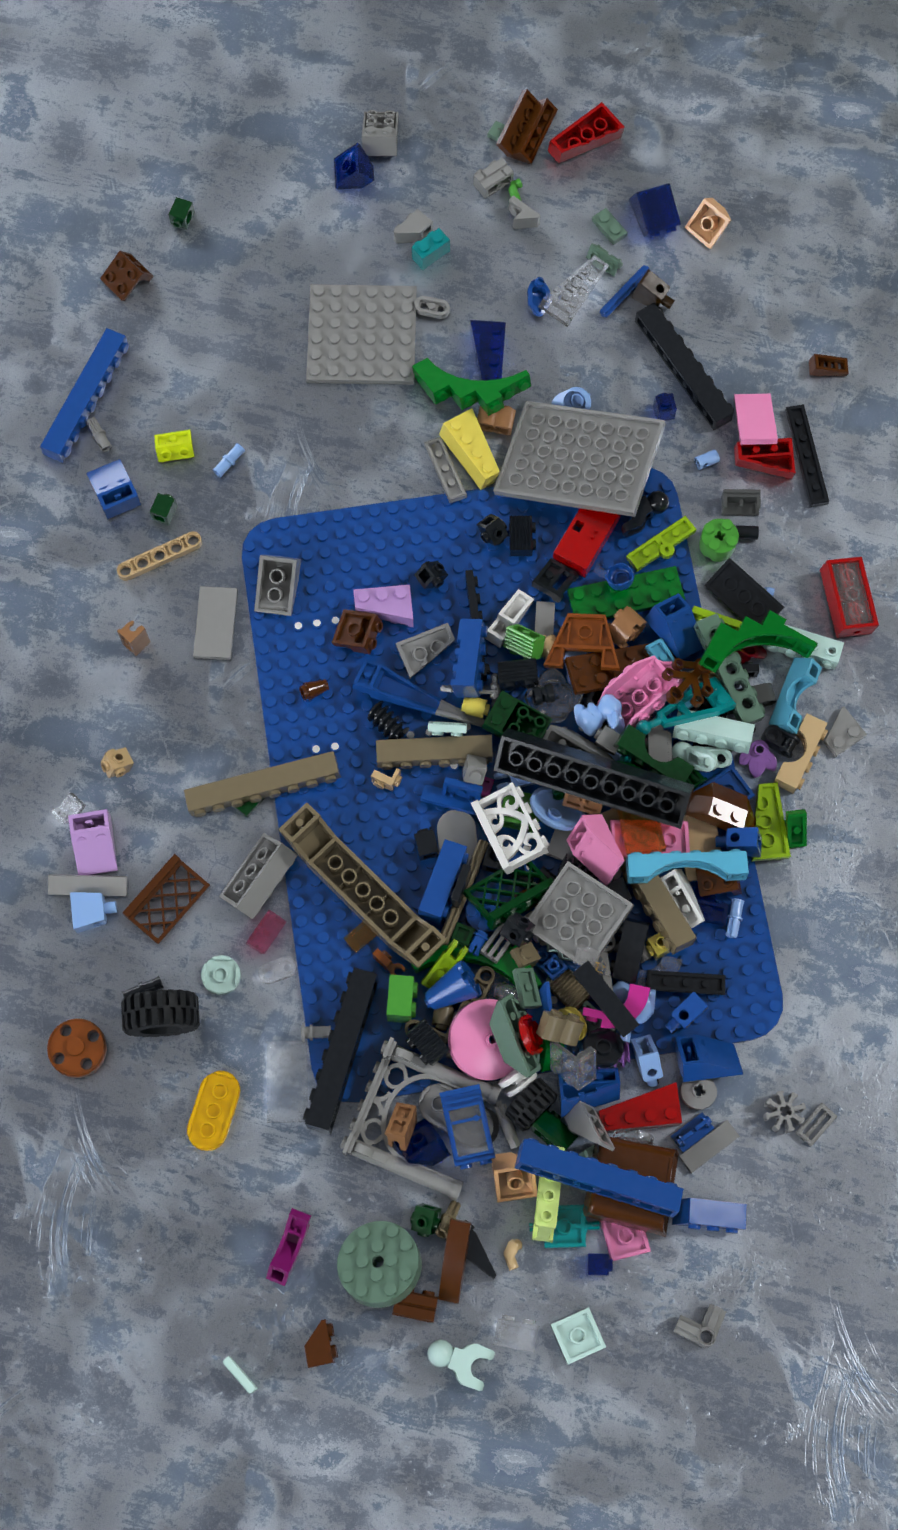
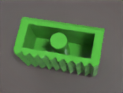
M520 624L506 627L505 641L503 642L504 648L510 650V653L513 655L524 657L523 659L536 658L537 660L542 658L545 636Z

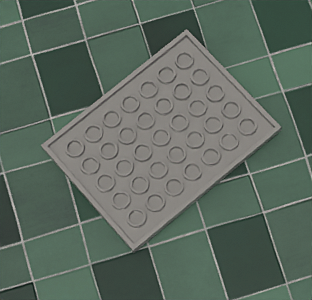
M526 401L493 492L499 496L635 517L666 425L665 420Z

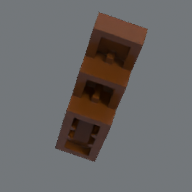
M450 1219L440 1281L439 1300L459 1304L466 1268L471 1222Z

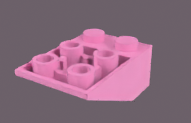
M582 815L566 841L573 855L601 882L608 885L625 860L603 815Z

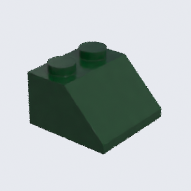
M546 1110L532 1125L531 1131L547 1145L564 1147L565 1151H567L578 1136L569 1131L567 1128L568 1124L565 1125L560 1121L562 1118L553 1110L551 1112Z

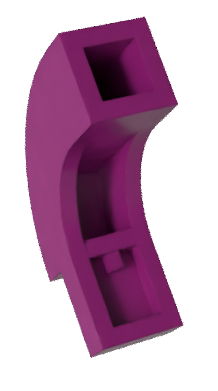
M293 1208L291 1209L281 1242L269 1265L266 1279L283 1286L286 1285L304 1244L310 1226L311 1215Z

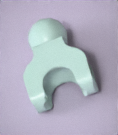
M678 742L672 746V759L680 757L694 766L695 770L710 772L716 768L728 767L732 763V754L727 749L691 746L687 742ZM719 754L725 756L726 760L724 763L717 760Z
M440 1339L431 1343L427 1355L429 1361L434 1366H446L453 1370L457 1381L461 1385L483 1391L484 1383L472 1375L471 1364L478 1358L492 1360L495 1352L475 1343L459 1349L452 1347L446 1340Z

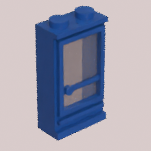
M480 1084L439 1093L455 1167L460 1166V1170L472 1168V1163L480 1162V1165L492 1163V1159L496 1157Z

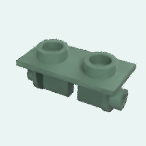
M592 243L586 258L612 276H615L617 269H621L623 266L622 260L612 254L609 255V252L600 247L599 244Z

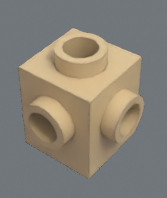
M126 747L108 750L101 760V768L106 772L108 778L124 776L134 764Z

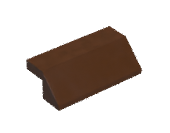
M528 89L522 90L496 145L506 156L531 164L558 109L548 98L537 100Z

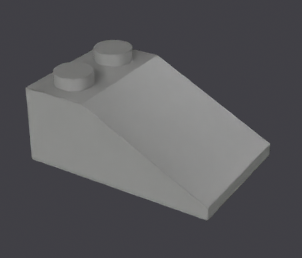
M267 554L260 555L254 611L292 616L301 559Z

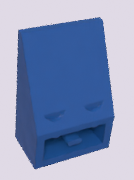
M120 459L86 473L107 520L141 506L138 494Z
M679 593L654 605L645 617L650 627L664 640L667 647L677 658L684 660L703 649L694 629L696 620L692 609Z
M697 1034L675 1036V1056L683 1082L743 1075L734 1044Z

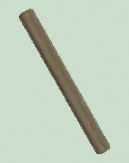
M482 839L478 840L469 862L472 874L467 888L473 885L488 847V842ZM465 895L459 908L451 906L441 931V934L447 939L443 944L444 946L449 944L455 925L467 900Z

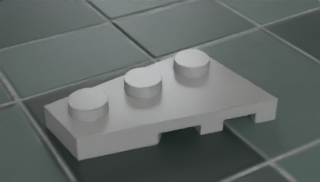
M446 623L397 642L395 645L409 679L455 642V638L449 624Z

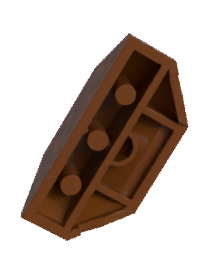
M715 782L693 791L687 811L688 816L725 831L728 828L755 827V817L746 795Z

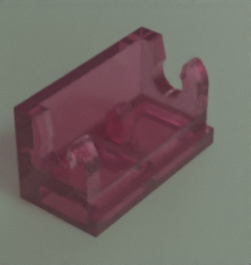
M268 910L245 944L260 954H265L287 921L271 910Z

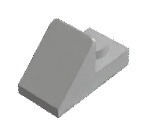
M514 195L509 199L508 210L513 216H516L513 219V229L535 228L540 225V214Z

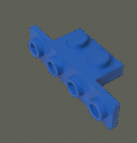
M445 777L443 789L426 784L420 800L476 815L471 803L481 800L483 786ZM494 802L483 809L496 808L497 803Z

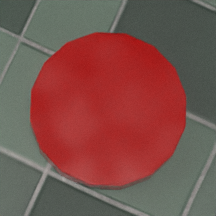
M526 1014L519 1018L521 1039L527 1051L531 1055H537L543 1050L540 1047L543 1044V1039L536 1034L538 1023L531 1020L532 1015Z

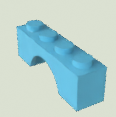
M813 658L793 659L769 725L778 726L790 734L798 733L803 717L797 712V700L805 689L817 683L822 669Z

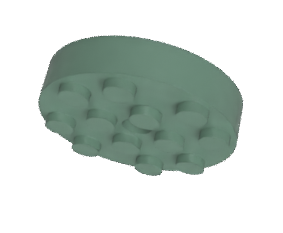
M374 1221L355 1229L343 1242L337 1259L338 1276L345 1290L360 1304L373 1308L389 1307L405 1299L415 1288L422 1269L421 1254L412 1236L401 1226L387 1221ZM375 1260L377 1262L384 1261L383 1265L376 1268L377 1263Z

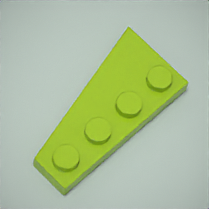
M778 782L764 783L757 786L755 827L759 829L762 845L761 857H752L751 862L788 859L791 857Z

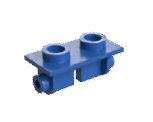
M702 1112L670 1137L684 1153L715 1128L711 1124V1119Z

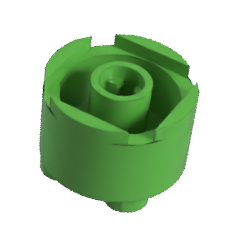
M729 519L709 521L704 525L699 541L701 553L715 562L729 559L734 553L739 540L738 530Z

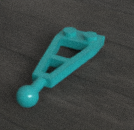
M713 677L710 678V684L714 691L709 697H705L713 708L691 713L684 704L693 697L692 689L684 693V697L679 703L668 704L656 713V718L653 720L639 721L636 724V729L647 735L652 728L658 725L668 728L721 715L735 709L736 703L718 679ZM702 682L699 683L700 689L703 687ZM675 709H678L682 714L668 719L666 717Z

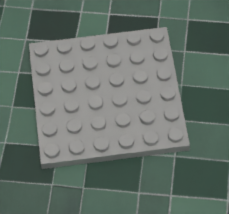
M310 284L306 382L414 385L412 366L415 364V301L417 298V286Z

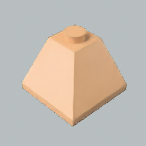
M704 198L684 228L706 247L712 249L731 222V218L726 209L714 198Z
M512 1152L495 1154L496 1158L492 1159V1170L497 1203L537 1197L536 1175L514 1168L517 1154Z

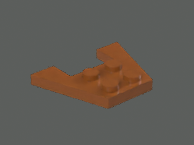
M568 613L543 664L544 668H563L565 651L600 652L602 653L601 670L620 671L606 615Z

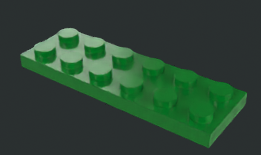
M676 566L635 574L632 585L623 591L612 589L607 581L567 589L572 613L606 615L607 619L614 618L615 613L619 609L623 610L626 606L631 607L637 613L651 610L654 605L678 593L685 600Z

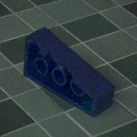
M470 320V334L479 380L502 379L506 322Z

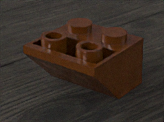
M326 1319L320 1321L304 1346L308 1368L336 1363L335 1358H338L337 1346L335 1344L332 1345L331 1337L335 1336L333 1324L329 1323Z

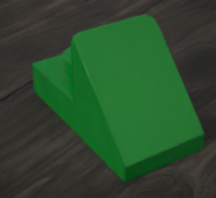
M806 810L786 811V820L784 821L789 848L807 846Z

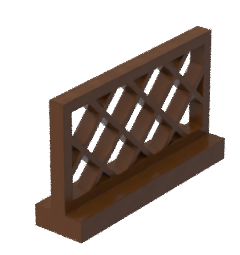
M174 854L122 914L154 942L159 944L208 889L210 884ZM180 866L187 871L188 879H176L175 872ZM188 881L189 892L177 893L176 882ZM190 881H199L204 887L199 892H191ZM165 883H174L175 893L163 894L162 887ZM159 890H161V894L156 895V893ZM189 895V904L178 907L177 896ZM175 896L176 907L164 908L163 897ZM161 897L162 908L150 909L149 901L152 898ZM183 909L182 912L178 915V910ZM176 910L175 920L165 922L164 911ZM162 911L163 922L151 923L150 912ZM141 912H148L149 923L140 924L134 918ZM165 924H170L165 930ZM152 925H163V933L159 938H156L151 933Z

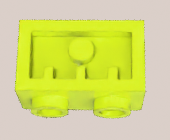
M191 430L154 435L158 462L194 457Z

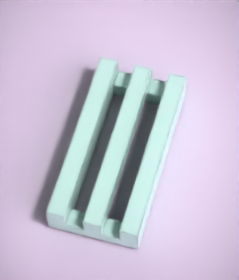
M228 1356L223 1361V1364L249 1394H253L258 1389L231 1356Z

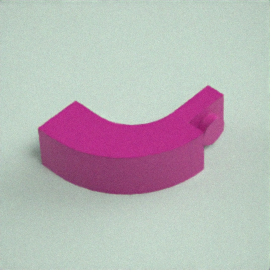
M630 984L624 1006L636 1019L647 1003L650 988ZM583 1008L582 1015L586 1016L587 1021L598 1022V1019H601V1028H616L603 1011Z

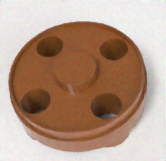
M85 1019L67 1020L58 1025L50 1035L47 1045L48 1057L53 1067L61 1074L71 1078L86 1077L97 1072L104 1062L107 1054V1041L101 1029L91 1021ZM71 1027V1034L63 1036V1030ZM93 1033H99L98 1040L95 1042H91V1035ZM59 1055H64V1061L61 1064H56V1058ZM91 1060V1068L84 1070L83 1064Z

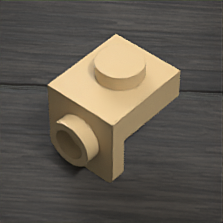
M398 768L395 770L392 778L375 769L371 775V781L374 786L380 789L386 788L390 791H393L395 786L398 787L402 780L401 770Z

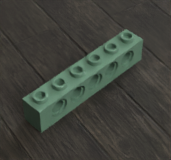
M717 613L697 621L694 625L704 651L712 638L710 634L716 631L721 622L724 623ZM734 652L722 662L715 675L736 703L735 709H732L736 720L754 724L765 717V709L756 698V689L748 681L749 675L747 670L743 669L740 664L741 657L739 653ZM726 667H732L735 673H728ZM734 684H740L743 691H737L734 688ZM742 701L749 702L751 708H745L742 705Z

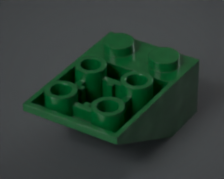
M502 690L481 728L501 738L507 728L542 738L552 718Z

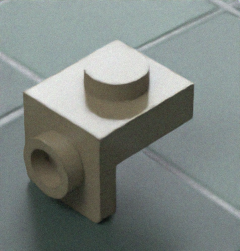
M532 942L513 948L510 951L512 958L519 968L529 965L534 967L541 959Z

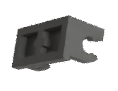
M723 489L721 496L722 515L758 516L759 508L761 507V490Z

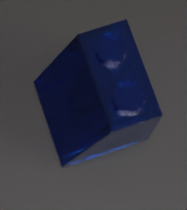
M670 183L637 192L629 198L630 205L644 237L650 236V239L660 236V232L664 231L667 234L677 231L676 228L681 225Z

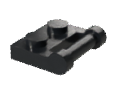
M550 558L533 580L532 587L547 594L553 601L559 603L563 599V594L579 578V574ZM563 575L567 577L558 590L553 588Z

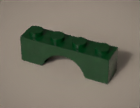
M630 724L624 728L613 745L617 748L616 751L625 757L628 755L633 759V763L637 766L648 768L650 772L686 782L694 766L680 757H676L669 762H660L653 759L645 747L646 735Z

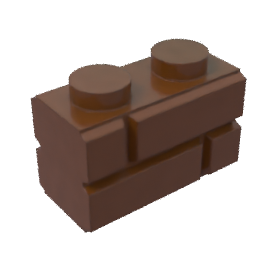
M413 1289L405 1299L394 1305L392 1315L434 1323L438 1297H434L435 1292L423 1290L422 1294L415 1293Z

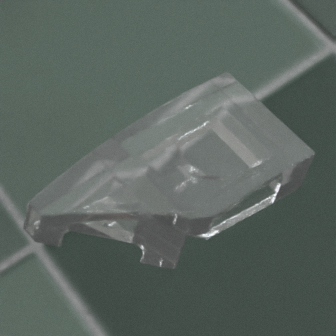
M579 944L573 963L582 966L585 962L589 961L599 974L610 977L611 974L600 952Z

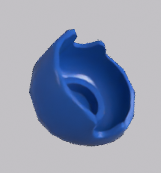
M617 563L610 566L605 574L609 587L617 591L628 589L632 585L635 576L632 568L625 563Z

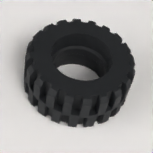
M168 989L138 992L124 997L121 1002L122 1030L129 1036L159 1037L180 1035L195 1031L200 1025L198 996L188 990Z

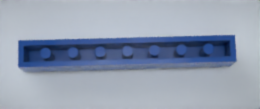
M106 328L40 445L43 455L62 463L70 455L73 443L78 441L79 433L82 427L86 426L90 413L94 412L97 400L103 396L106 384L110 383L112 379V373L115 368L119 367L123 354H126L129 344L125 335Z
M532 1138L524 1139L520 1144L514 1167L518 1170L674 1218L679 1213L684 1190L675 1183H664L658 1181L656 1177H645L639 1175L637 1171L623 1170L615 1164H604L596 1158H585L579 1156L577 1152H566L560 1150L555 1145H544Z

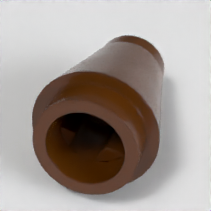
M326 679L304 682L303 685L299 686L302 698L310 701L329 690Z

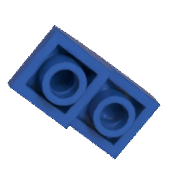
M545 945L537 950L541 959L535 966L551 980L554 981L569 969L556 954L547 952Z

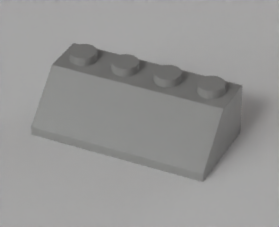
M263 833L219 897L251 919H254L265 901L272 895L274 888L281 882L288 868L293 865L298 855L280 841Z

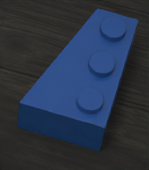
M618 1068L558 1071L557 1089L561 1117L566 1116L579 1101L592 1107H597L620 1100Z

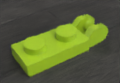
M454 939L422 979L421 984L428 989L432 987L457 962L463 959L468 952V948L464 946L456 958L450 954L458 944V941Z

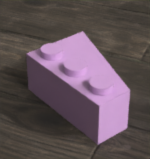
M410 585L354 590L355 611L377 614L381 620L391 621L394 624H405L408 627L414 628Z

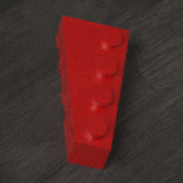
M601 102L551 139L547 151L558 163H561L621 138L625 127L605 104Z
M677 1082L599 1110L597 1114L606 1132L614 1133L680 1126L682 1117Z

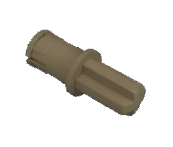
M451 1201L446 1213L441 1215V1222L436 1229L438 1237L447 1238L450 1219H456L461 1204L459 1202Z

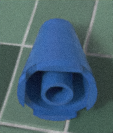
M462 960L457 962L425 992L424 1002L428 1008L432 1007L434 1010L482 995L479 983L475 984V975L466 962H462Z

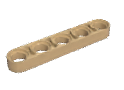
M192 531L126 560L118 565V576L120 579L128 581L189 554L201 547V536L199 533ZM191 537L199 539L194 545L188 543ZM174 545L182 547L179 552H173L171 549ZM162 552L165 556L162 560H157L154 558L156 553ZM146 560L148 564L146 567L140 568L138 567V562ZM128 567L131 569V572L128 575H122L121 570Z

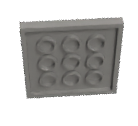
M567 861L528 919L536 925L532 932L535 936L578 965L582 966L585 962L589 961L593 966L634 907V904Z

